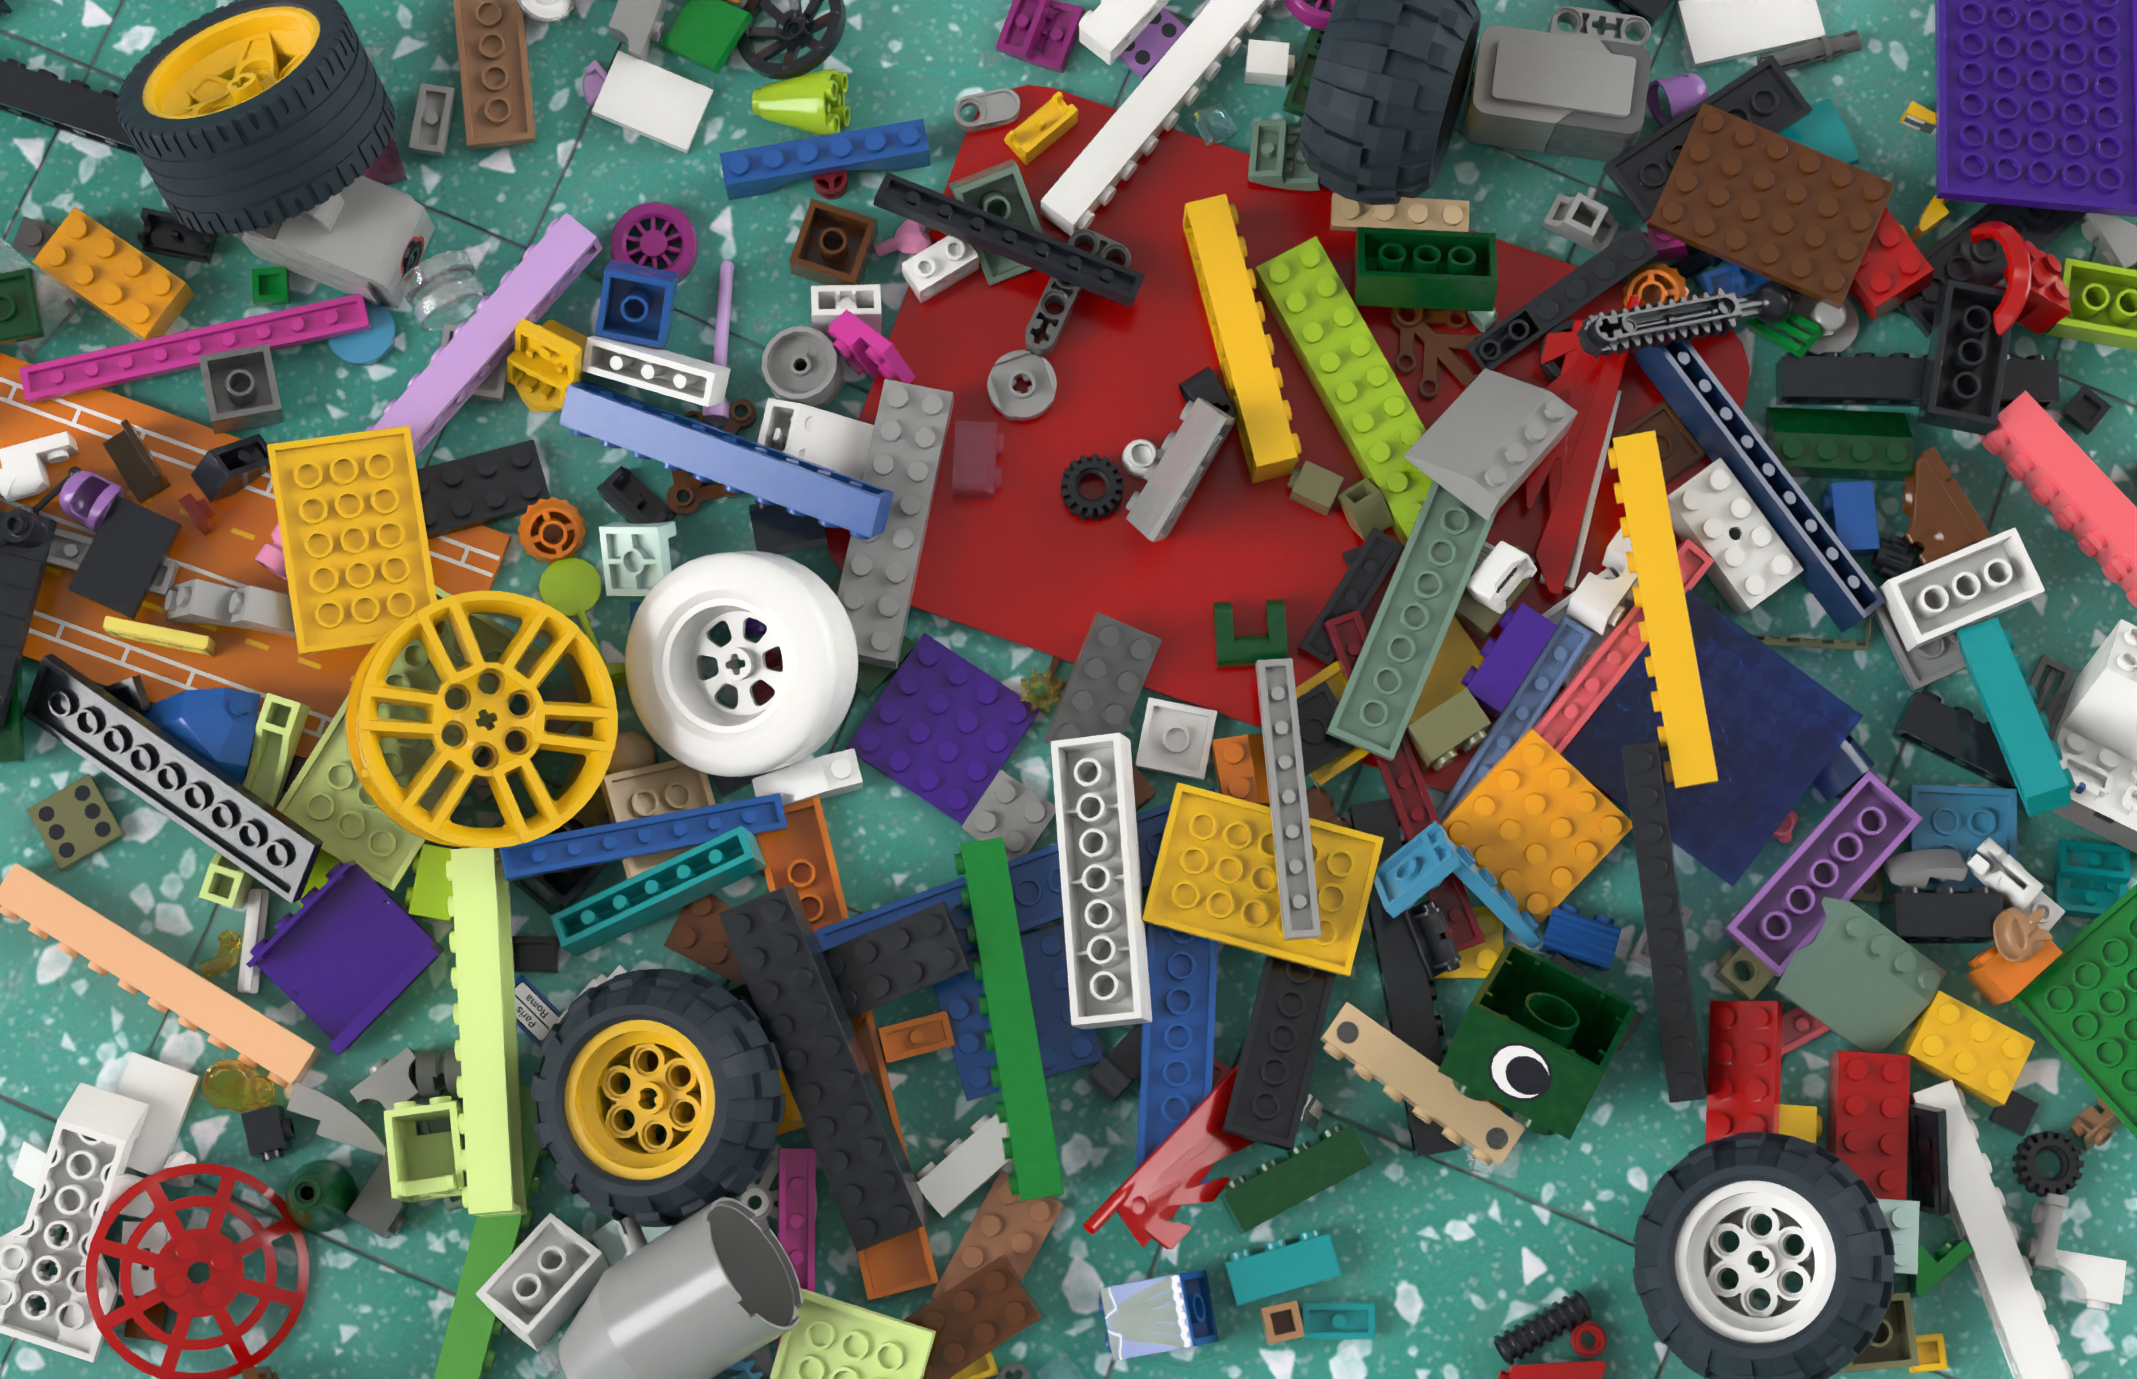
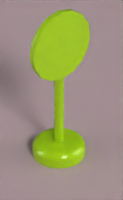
M570 557L557 560L549 565L541 575L539 583L541 600L544 604L551 606L566 617L578 616L585 635L592 642L605 663L614 691L627 684L625 663L606 664L586 615L600 599L602 591L600 575L593 565L583 559Z

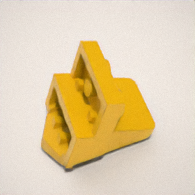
M522 318L515 326V350L507 358V382L514 385L516 393L528 409L533 412H556L563 409L568 385L581 381L584 371L581 370L588 337L555 320H548L541 326Z

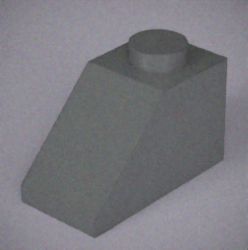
M387 1152L346 1215L382 1238L389 1239L391 1234L397 1236L406 1224L408 1217L404 1214L409 1207L408 1203L392 1199Z

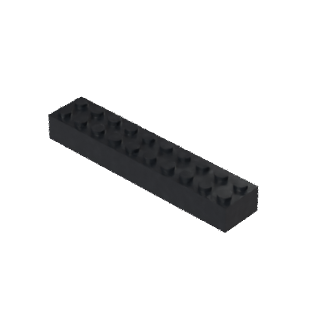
M794 883L719 913L718 916L769 1040L775 1044L783 1074L856 1251H861L924 1226L931 1218Z

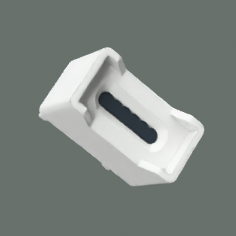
M1500 541L1496 547L1484 542L1466 588L1474 600L1502 614L1506 609L1505 600L1523 579L1533 577L1537 568L1528 554L1504 541Z

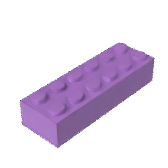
M1867 771L1858 778L1721 931L1737 946H1744L1775 974L1773 978L1781 976L1794 952L1808 946L1823 926L1827 918L1821 903L1823 898L1830 897L1849 901L1923 818L1876 776Z

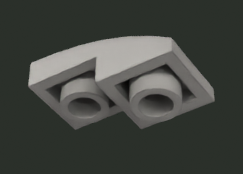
M1917 850L1888 857L1883 862L1891 883L1899 887L1926 889L1930 877L1940 881H1964L1968 871L1957 850Z

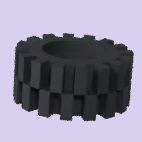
M1085 454L1080 456L1078 461L1074 459L1070 462L1068 469L1065 468L1061 479L1060 492L1063 504L1066 508L1070 509L1072 515H1079L1081 520L1086 521V518H1092V521H1098L1099 517L1103 516L1104 519L1109 517L1110 512H1115L1119 502L1122 500L1124 487L1122 473H1119L1118 466L1115 463L1111 464L1109 458L1105 456L1101 459L1098 458V454H1092V457L1086 458ZM1086 476H1097L1105 483L1106 490L1100 498L1088 500L1080 494L1078 485Z
M2054 1131L2035 1133L2024 1138V1142L2016 1147V1150H2018L2017 1154L2012 1157V1161L2016 1162V1167H2012L2013 1174L2017 1173L2019 1176L2016 1179L2019 1185L2024 1184L2026 1186L2024 1190L2029 1193H2036L2035 1196L2039 1197L2047 1196V1193L2058 1195L2068 1193L2067 1190L2073 1189L2077 1185L2075 1183L2076 1180L2081 1179L2083 1174L2079 1172V1169L2084 1167V1161H2079L2078 1156L2082 1155L2080 1149L2074 1148L2073 1145L2076 1143L2072 1139H2066L2065 1134L2054 1133ZM2043 1150L2054 1152L2060 1160V1170L2053 1178H2045L2036 1170L2035 1159Z

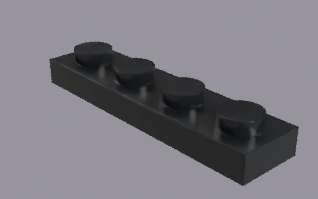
M1373 527L1299 647L1330 666L1336 655L1324 623L1359 610L1360 615H1362L1404 546Z

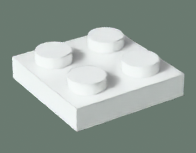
M1148 698L1135 763L1136 768L1204 781L1217 711Z

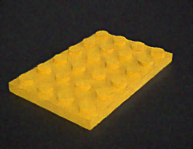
M410 426L267 444L299 656L374 645L380 637L398 622L437 601ZM438 623L435 629L438 635H442L441 623Z
M1177 782L1151 879L1142 921L1349 977L1384 838L1309 818L1321 937L1319 939L1283 941L1270 807Z

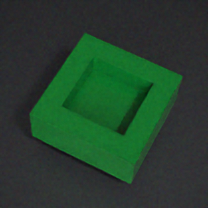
M286 267L252 269V293L255 306L290 304L289 270Z

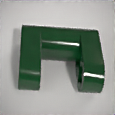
M1284 599L1265 600L1267 634L1234 636L1231 601L1213 602L1217 668L1255 666L1257 660L1288 659Z

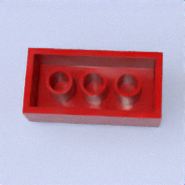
M1886 207L1849 289L1873 322L1930 286L1934 273L1932 266Z
M1839 1050L1829 1054L1826 1150L1842 1159L1844 1163L1853 1169L1866 1182L1876 1198L1906 1200L1910 1056Z

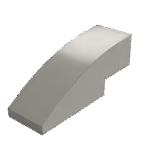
M297 1082L295 1083L286 1110L320 1120L316 1135L385 1156L387 1143L360 1115L323 1092Z

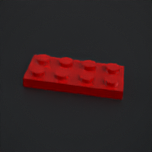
M1710 1000L1705 1143L1737 1135L1738 1133L1767 1132L1779 1134L1783 1002Z

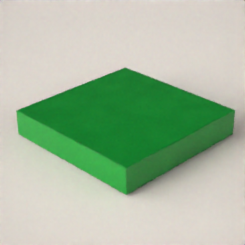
M688 0L660 45L664 50L718 74L753 17L749 12L722 0Z

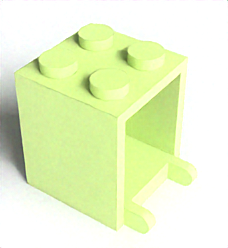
M451 1096L430 1098V1105L416 1104L415 1101L394 1103L393 1110L383 1111L392 1199L411 1203L462 1196V1188L467 1186V1172L462 1171L460 1164V1151L465 1149V1134H460L458 1126L459 1113L463 1112V1104L459 1103L457 1099H452ZM450 1117L451 1131L418 1135L417 1122Z

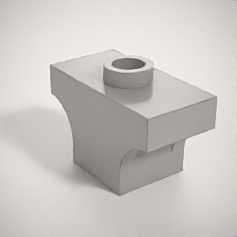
M618 0L608 25L612 39L628 45L629 55L646 62L653 42H659L664 30L662 19L668 6L666 0Z
M1579 192L1575 197H1568L1558 193L1542 227L1598 254L1609 246L1620 223L1608 215L1607 210L1609 207Z
M407 1047L390 1061L387 1058L380 1060L368 1070L371 1075L352 1088L350 1093L358 1103L364 1105L371 1101H378L386 1110H393L394 1103L417 1101L420 1095L415 1081L416 1052Z

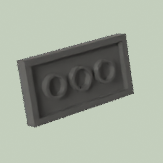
M1096 612L1042 742L1051 746V741L1112 733H1121L1123 735L1162 639Z

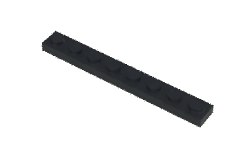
M889 172L886 173L874 198V206L1132 308L1145 278V275Z

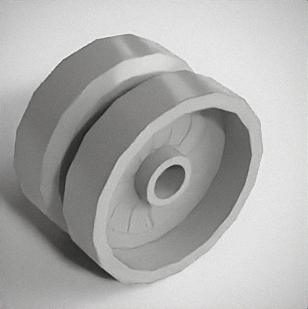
M793 326L780 331L768 342L762 355V372L772 394L777 400L801 403L823 409L837 398L842 388L844 369L832 342L821 331L808 326Z

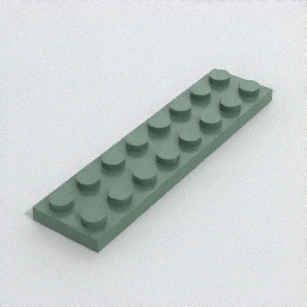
M1432 481L1326 734L1389 761L1394 759L1496 513L1487 521L1437 482Z

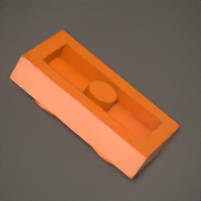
M947 1011L876 1028L885 1063L955 1046Z

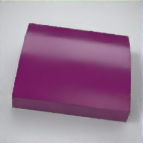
M1013 0L995 48L997 51L1018 60L1064 74L1079 34V22L1086 14V11L1083 7L1054 0Z

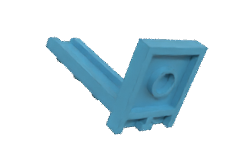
M1436 820L1376 869L1373 882L1385 910L1393 918L1401 912L1410 909L1420 897L1430 889L1438 887L1444 878L1453 872L1528 948H1535L1542 943L1536 930L1540 925L1535 917L1527 909L1524 912H1520L1516 907L1519 904L1510 891L1506 888L1501 891L1496 886L1497 881L1486 867L1479 869L1474 864L1476 860L1471 852L1464 845L1458 848L1448 838L1445 829Z

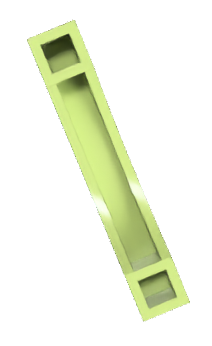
M267 693L256 724L251 759L243 786L274 808H277L310 706ZM216 851L209 864L199 897L231 908L243 909L254 877Z

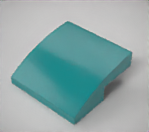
M1829 98L1810 105L1813 110L1808 116L1779 134L1847 164L1855 165L1859 163V157L1852 139Z
M2060 839L2056 852L2053 901L2066 911L2063 916L2096 919L2127 892V883L2131 879L2130 850L2118 845Z

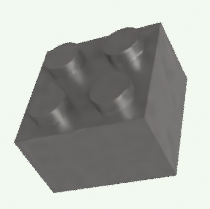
M269 344L199 356L214 434L284 422Z

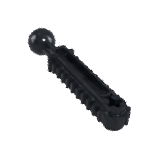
M1767 281L1759 285L1752 296L1738 299L1735 292L1725 294L1721 288H1718L1710 296L1705 292L1699 298L1696 295H1692L1687 300L1685 297H1680L1676 302L1673 299H1669L1665 304L1661 301H1658L1653 306L1647 303L1641 309L1636 305L1629 311L1626 308H1622L1618 313L1615 310H1611L1606 315L1603 312H1599L1595 316L1590 315L1582 323L1583 326L1580 328L1577 336L1580 338L1579 342L1582 349L1595 358L1604 355L1610 357L1614 352L1621 355L1626 350L1632 353L1638 347L1641 350H1645L1650 345L1656 348L1661 343L1668 346L1673 340L1678 344L1685 338L1687 341L1693 340L1696 336L1699 339H1703L1707 334L1711 338L1717 334L1722 338L1736 327V320L1756 316L1766 324H1778L1787 320L1795 306L1794 294L1790 288L1774 281Z

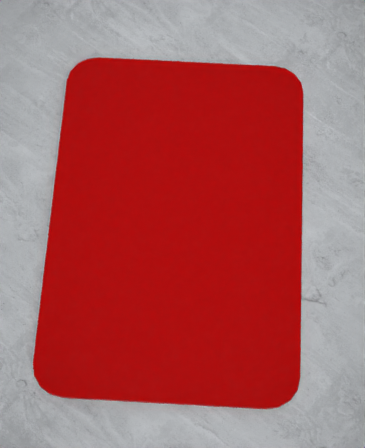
M1025 85L1010 89L1020 99L1019 117L1008 125L976 132H966L943 194L954 198L949 183L1013 159L1018 165L1043 234L1067 244L1071 236L1040 214L1041 200L1117 112V109L1055 88ZM1059 91L1062 93V99L1067 106L1073 104L1078 109V123L1029 164L1025 165L1004 142L1006 134L1011 130H1015ZM978 111L977 114L975 115V117H974V119L972 120V122H973V121H976V120L979 118V116H980V112H979V111ZM1173 128L1169 131L1164 129L1157 137L1159 141L1154 150L1148 156L1143 154L1137 160L1136 164L1138 166L1132 176L1127 181L1121 179L1115 186L1116 193L1106 206L1100 204L1093 212L1095 218L1087 228L1128 248L1131 254L1130 269L1145 275L1142 286L1132 308L1083 289L1055 350L1050 356L1044 358L1054 369L1057 389L1054 403L1041 416L1026 421L1006 419L992 405L988 395L987 381L994 364L1000 357L1012 351L1026 350V327L1051 278L1050 275L1031 269L989 286L979 263L978 270L923 303L919 302L910 286L908 287L888 341L895 346L915 375V379L910 384L953 392L954 397L953 410L910 607L1074 664L1095 613L1104 614L1162 639L1143 688L1200 708L1215 710L1217 714L1262 729L1256 666L1218 668L1216 666L1213 602L1231 601L1234 636L1267 634L1265 600L1284 599L1288 658L1293 659L1296 688L1329 666L1300 648L1299 645L1347 570L1341 556L1342 553L1361 546L1364 540L1350 528L1337 496L1328 515L1325 516L1289 499L1292 488L1287 487V484L1292 474L1252 483L1235 422L1232 431L1229 432L1167 538L1153 542L1126 519L1130 512L1126 509L1128 501L1135 491L1141 493L1148 481L1128 475L1122 465V453L1130 442L1137 439L1149 440L1158 449H1162L1161 447L1171 431L1177 433L1183 423V420L1179 417L1187 403L1178 388V384L1209 366L1214 371L1228 395L1182 225L1185 203L1226 194L1228 203H1234L1239 219V224H1236L1237 236H1243L1248 253V256L1244 257L1246 269L1252 268L1253 273L1255 272V267L1317 236L1353 302L1354 249L1357 232L1330 230L1332 194L1336 192L1321 183L1320 191H1302L1275 188L1249 181V154ZM930 228L928 233L932 242L931 245L948 236ZM1496 239L1498 286L1494 307L1498 318L1495 325L1574 271L1578 266ZM1080 243L1076 246V248L1089 253L1093 250L1092 246L1088 243ZM1119 257L1108 259L1122 266L1125 264ZM1620 281L1564 321L1572 319L1586 320L1590 315L1595 316L1599 312H1603L1606 315L1611 310H1615L1618 313L1622 308H1626L1622 303L1624 298L1623 288L1628 283ZM1256 286V289L1253 290L1255 302L1261 301L1265 313V322H1262L1264 335L1270 334L1274 346V354L1271 355L1273 368L1279 367L1282 375L1283 387L1280 388L1282 401L1288 400L1291 408L1292 420L1289 421L1291 434L1297 433L1300 441L1301 453L1298 454L1299 461L1295 463L1294 469L1296 467L1302 470L1307 460L1344 477L1338 494L1365 478ZM1051 303L1045 308L1052 315H1059L1064 311L1063 306L1058 303ZM1356 305L1427 431L1464 392V386L1437 359L1436 380L1440 386L1439 392L1434 399L1425 400L1421 398L1418 394V386L1423 375L1424 343L1414 333L1412 354L1416 358V366L1413 368V372L1408 375L1398 373L1395 369V360L1399 355L1400 330L1393 325L1391 320L1393 307ZM1464 310L1467 314V322L1460 331H1452L1446 324H1427L1434 333L1473 336L1477 333H1482L1471 322L1467 313L1468 310ZM1405 311L1402 313V318L1406 321H1412L1414 315L1409 311ZM1452 315L1450 317L1451 322L1454 324H1461L1463 322L1459 315ZM1043 324V331L1039 338H1035L1034 343L1040 344L1042 340L1046 341V330L1048 328L1046 325ZM1732 330L1722 338L1718 334L1713 338L1707 334L1703 339H1699L1696 336L1689 342L1742 411L1747 396L1750 372L1743 343ZM1547 333L1492 371L1543 389L1552 382L1542 372L1538 359L1540 345ZM1639 347L1632 353L1628 352L1618 389L1622 392L1611 437L1665 400L1632 356ZM1450 349L1473 375H1479L1482 372L1468 350ZM1565 355L1554 360L1560 369H1562ZM1407 358L1399 360V364L1403 368L1412 366L1411 361ZM881 373L873 380L858 421L875 425L883 384L886 379ZM1020 377L1016 379L1017 385L1012 388L1024 394L1028 392V387L1032 386V383L1030 381L1024 382L1023 378ZM1426 383L1422 386L1426 393H1433L1435 391L1432 384ZM1609 442L1608 448H1613V446ZM1608 452L1574 590L1564 589L1562 595L1549 593L1546 584L1539 583L1541 569L1538 561H1536L1534 565L1537 571L1533 577L1528 578L1531 580L1510 607L1513 610H1516L1523 602L1542 615L1576 591L1589 572L1597 576L1607 569V567L1602 565L1607 546L1621 528L1619 518L1626 517L1624 503L1617 504L1613 483L1620 482L1618 468L1610 469ZM1085 454L1086 458L1092 457V454H1098V458L1101 459L1104 456L1109 458L1111 464L1115 463L1118 466V472L1122 473L1123 496L1118 504V508L1115 512L1111 511L1109 517L1105 519L1103 516L1099 517L1098 521H1092V518H1086L1085 521L1081 520L1077 514L1075 516L1072 515L1070 509L1066 508L1063 504L1060 492L1061 479L1065 468L1068 469L1071 461L1074 459L1078 461L1080 456ZM1708 455L1665 485L1667 495L1713 463ZM1089 475L1080 481L1078 489L1084 498L1096 500L1105 493L1106 486L1101 478ZM1547 478L1531 509L1526 507L1525 481L1517 488L1497 511L1485 542L1495 547L1500 541H1504L1513 547L1519 545L1536 559L1535 554L1550 516ZM1392 526L1383 531L1384 534L1400 543ZM825 527L829 556L842 573L850 540V530L842 527ZM1673 530L1677 549L1682 541ZM1403 550L1361 615L1367 633H1369ZM1498 622L1487 637L1482 640L1461 624L1479 652H1481L1491 636L1497 639L1504 629L1498 625ZM1335 656V658L1333 659V661H1332L1331 664H1333L1334 662L1337 661V657H1336V656ZM1647 670L1602 701L1561 753L1571 765L1608 799H1610L1618 785L1624 770L1621 746L1629 745L1642 706L1648 697L1654 677L1648 678ZM1563 685L1560 686L1557 693L1555 694V699H1557V697L1565 689ZM1483 710V712L1491 722V724L1484 731L1486 734H1488L1497 718L1491 716ZM1481 743L1466 753L1462 748L1457 750L1456 753L1458 755L1453 758V761L1437 772L1433 767L1424 772L1418 764L1425 785L1449 794ZM1373 753L1358 762L1379 770Z

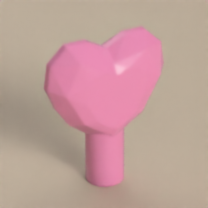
M907 219L896 230L893 238L877 243L874 246L879 257L897 250L904 254L914 255L930 247L932 242L929 235L925 233L926 226Z

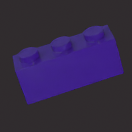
M1523 602L1516 610L1512 608L1507 610L1498 624L1504 629L1497 639L1492 636L1488 639L1479 653L1485 657L1480 666L1476 668L1472 665L1461 681L1466 686L1465 688H1468L1481 709L1495 718L1502 713L1558 626Z

